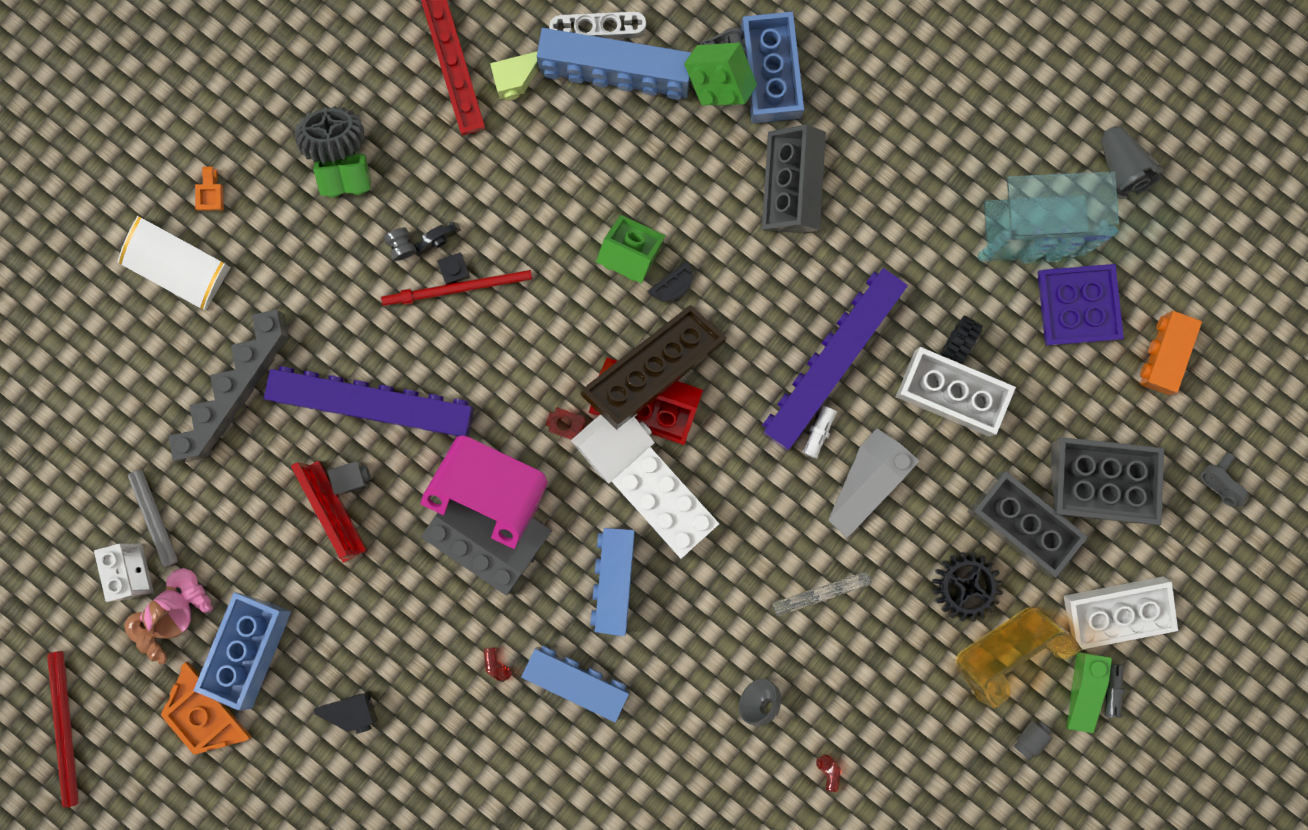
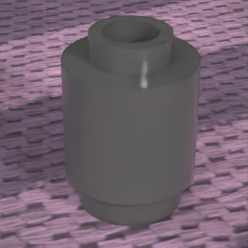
M1032 721L1016 739L1018 742L1014 747L1031 761L1034 756L1037 758L1053 740L1050 736L1052 731L1041 721L1037 724Z

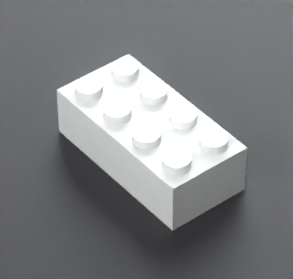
M919 347L913 353L896 398L990 437L997 435L1016 387Z
M651 447L612 481L680 559L719 525L716 519Z

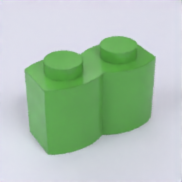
M353 154L352 157L346 156L344 161L339 159L335 163L328 161L326 164H323L321 160L314 163L313 170L319 193L322 196L338 197L342 193L361 195L371 188V177L365 154Z

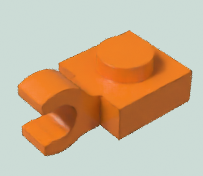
M202 167L203 184H195V210L224 211L223 185L216 184L218 170L214 169V167Z

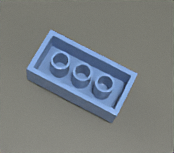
M793 12L743 16L741 30L744 32L743 47L746 49V58L757 83L756 88L749 97L751 123L801 119L804 112Z

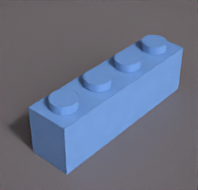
M544 645L541 649L538 647L534 649L521 678L616 723L629 695V691L625 689L627 685L615 679L609 682L603 679V674L595 669L589 668L586 671L578 667L580 663L572 658L565 657V660L555 656V650Z

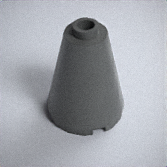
M1114 126L1103 133L1101 144L1114 191L1119 199L1130 198L1128 193L1133 191L1138 195L1159 182L1161 179L1159 174H1165L1163 167L1123 127L1117 128V126Z

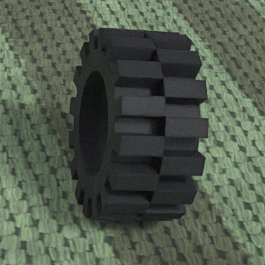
M964 315L950 334L941 355L961 364L976 343L975 341L978 339L983 325Z

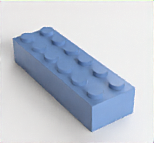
M542 28L537 61L540 73L544 74L547 78L558 79V77H564L574 83L588 81L593 82L598 87L618 86L617 88L622 91L642 90V93L646 95H657V93L676 100L682 97L687 98L690 77L684 63L691 52Z

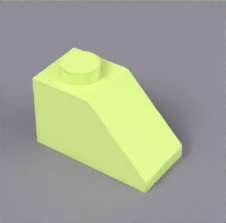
M537 52L490 63L500 100H514L520 94H524L539 70Z

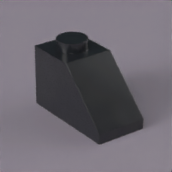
M369 691L314 709L315 715L347 732L356 730V734L371 730V724L378 721Z

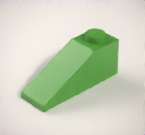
M1077 651L1067 729L1094 733L1109 684L1112 658Z

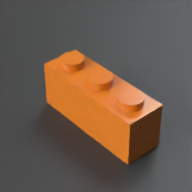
M1171 311L1160 317L1156 326V330H1159L1157 337L1152 340L1148 349L1150 354L1148 363L1143 365L1140 372V377H1142L1140 385L1166 395L1178 393L1202 321L1176 311Z

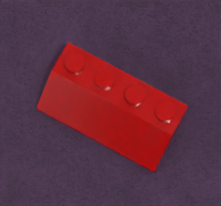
M606 357L599 375L614 365L617 360ZM677 381L638 412L635 419L639 423H645L651 430L652 435L685 445L703 390ZM590 405L589 413L599 416L600 414Z

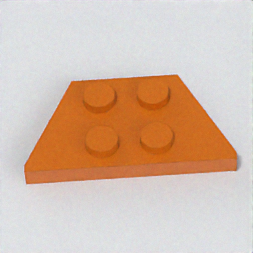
M189 662L182 664L180 668L181 673L176 684L171 689L169 701L165 704L161 717L193 755L249 740L252 736L225 704L193 691L200 675Z

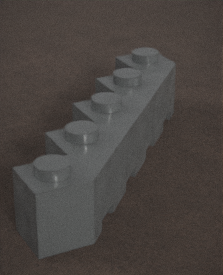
M279 310L252 314L256 340L232 344L235 370L210 375L215 400L189 405L194 430L169 435L173 461L188 462L209 457L218 439L224 435L240 407L246 403L254 391L253 388L257 382L265 375L281 347H284L289 340L285 314Z

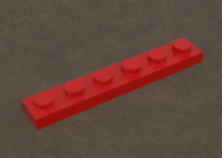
M421 0L462 136L485 130L484 121L448 1Z

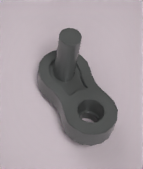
M1227 452L1217 466L1207 465L1200 474V478L1208 487L1220 495L1226 505L1242 507L1249 498V494L1244 487L1236 483L1226 473V470L1235 459L1233 454Z

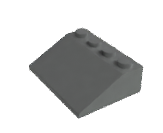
M1065 437L1058 438L1052 442L1051 476L1055 515L1162 525L1164 448Z
M450 499L446 513L444 515L437 513L421 538L507 596L522 577L552 530L532 518L516 548L512 549L491 538L496 520ZM505 529L500 530L505 537H513L510 531Z

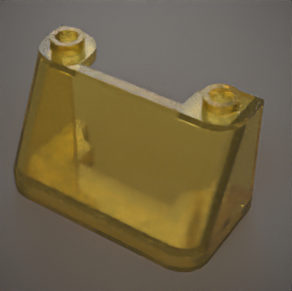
M1028 607L962 650L957 655L956 666L979 702L994 709L1005 702L1011 693V687L1004 675L1046 647L1055 657L1060 659H1068L1080 652L1082 648L1069 632L1042 609Z

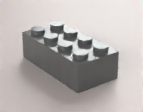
M1007 471L998 472L967 511L1047 577L1056 578L1088 538L1062 515H1055V510Z

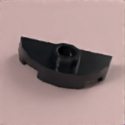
M450 222V225L445 228L443 225H439L422 236L423 241L414 244L417 255L420 256L431 248L438 249L447 243L446 239L461 231L458 224Z
M688 261L649 289L647 293L654 299L662 302H674L682 298L689 291L692 283V269Z

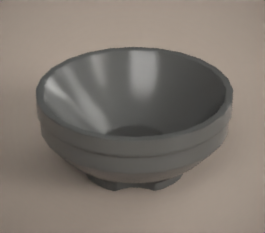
M757 679L750 683L743 691L739 701V714L746 723L758 727L771 722L780 711L781 693L779 688L767 679ZM772 701L773 705L770 712L765 714V705Z

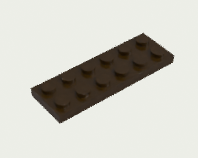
M689 305L581 389L580 395L617 430L723 345L727 337L692 305Z

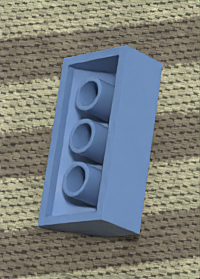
M604 528L603 533H598L597 548H602L601 559L596 558L595 574H600L599 585L594 584L593 600H597V610H592L590 626H595V632L626 636L635 530Z
M234 592L193 691L239 711L252 709L292 611L264 600Z

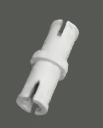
M822 406L814 426H811L809 430L811 433L802 453L816 459L818 458L825 439H828L830 435V426L837 411Z

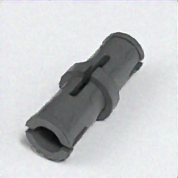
M1111 664L1109 684L1106 691L1104 713L1106 717L1122 718V695L1125 694V689H1123L1124 665Z

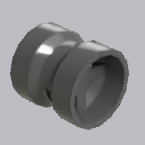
M406 227L395 229L383 237L386 244L392 249L390 254L394 261L407 259L417 252L414 244L409 242L410 234Z

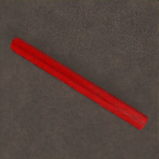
M56 651L48 653L47 659L61 800L63 807H73L79 801L64 653Z

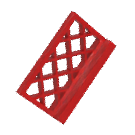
M316 461L311 465L300 462L291 465L339 559L345 563L367 551L339 495H334L330 478L321 461Z

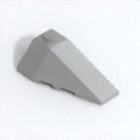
M876 428L859 447L828 521L848 538L907 476L919 460L899 442Z

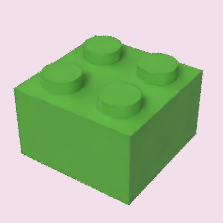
M741 42L697 45L684 63L702 106L745 104L757 86Z

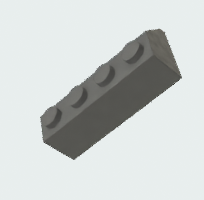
M805 124L768 132L762 230L791 233L820 231L825 131Z

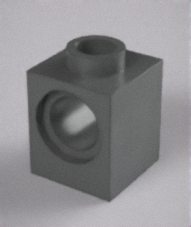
M355 461L327 470L334 495L341 496L369 487L368 480H371L370 472L367 465L363 466L362 462Z

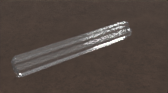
M863 572L776 601L772 606L775 614L780 616L871 585V578L868 572Z

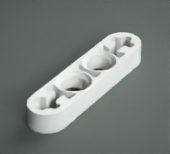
M639 12L558 15L552 18L549 24L550 29L557 30L554 28H558V24L563 23L565 27L563 31L572 33L571 22H574L575 33L607 39L636 38L643 35L646 31L645 17ZM608 20H613L617 23V28L612 32L606 31L603 28L604 23ZM621 20H624L625 31H621ZM632 20H637V23L642 25H638V29L634 30L631 26ZM584 21L590 22L593 26L591 31L583 33L578 29L580 23Z

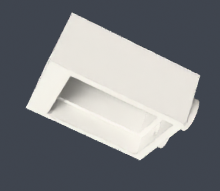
M142 543L116 544L94 550L106 602L130 600L154 593ZM138 567L141 568V572H140V573H138V572L136 571V569H137Z

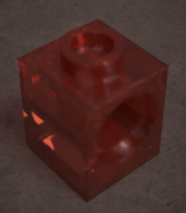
M556 407L555 413L550 411L546 426L549 427V433L571 441L583 430L587 419ZM562 418H569L572 421V426L568 431H561L558 428V423Z

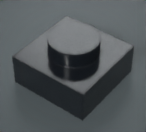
M461 252L437 260L446 285L470 278Z

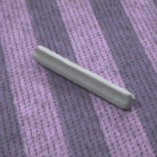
M141 470L128 474V478L161 563L164 567L171 566L177 563V557L144 473Z

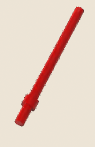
M531 270L414 291L410 288L401 290V293L381 296L383 306L403 303V305L413 304L415 300L532 280Z

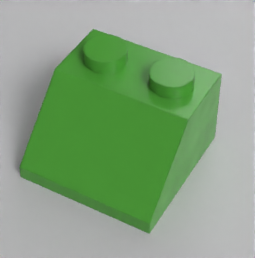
M620 215L604 238L596 263L642 284L666 235Z

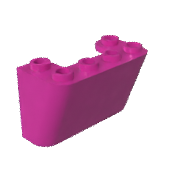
M458 436L455 438L426 488L420 504L441 515L446 513L450 499L496 520L491 538L515 549L538 510L547 486V478L541 471L470 437ZM432 495L437 496L442 504L434 503L430 499ZM505 529L510 531L513 537H505L500 530Z

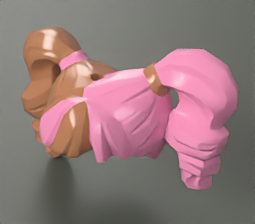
M182 568L173 571L167 578L165 591L151 601L143 612L134 613L127 618L124 624L125 633L136 643V648L141 653L147 654L152 662L158 661L159 664H166L167 655L155 638L170 639L179 636L188 629L191 622L189 603L199 608L201 612L208 613L213 610L211 600L206 595L202 585H198L197 577L191 570ZM177 588L181 589V594L177 592Z

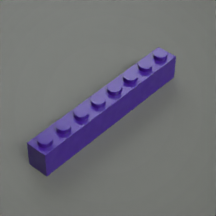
M885 268L879 273L875 271L866 282L869 286L864 294L859 291L851 302L854 305L852 311L849 314L844 312L836 324L840 327L836 333L829 332L821 343L825 348L820 355L816 352L807 363L810 366L809 370L805 375L800 372L792 383L795 387L790 395L785 393L778 402L777 406L780 409L774 416L770 413L762 424L766 428L762 434L785 451H788L907 288L908 285Z
M279 366V370L270 369L264 395L265 400L447 435L469 437L474 408L468 406L469 401L454 399L453 403L443 401V396L429 394L428 398L418 397L419 392L404 389L402 394L393 392L394 387L379 385L378 389L370 388L369 383L354 380L353 384L344 383V378L329 375L328 380L319 378V373L304 371V374L300 375L294 373L295 369Z

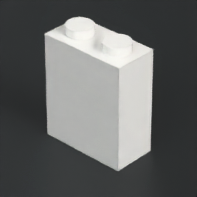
M599 415L571 440L599 476L607 483L613 481L655 443L649 436L652 433L645 423H639L635 416L616 430L602 415Z

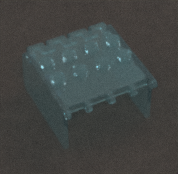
M1115 171L1007 177L1008 200L984 201L987 246L978 253V259L980 261L1021 259V263L1036 262L1037 258H1046L1047 262L1062 260V257L1086 255L1118 233V229L1113 226L1119 224Z

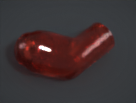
M496 647L483 649L486 673L500 682L510 679L511 669L497 660Z
M821 755L816 760V766L827 776L825 790L838 792L841 768L831 756Z

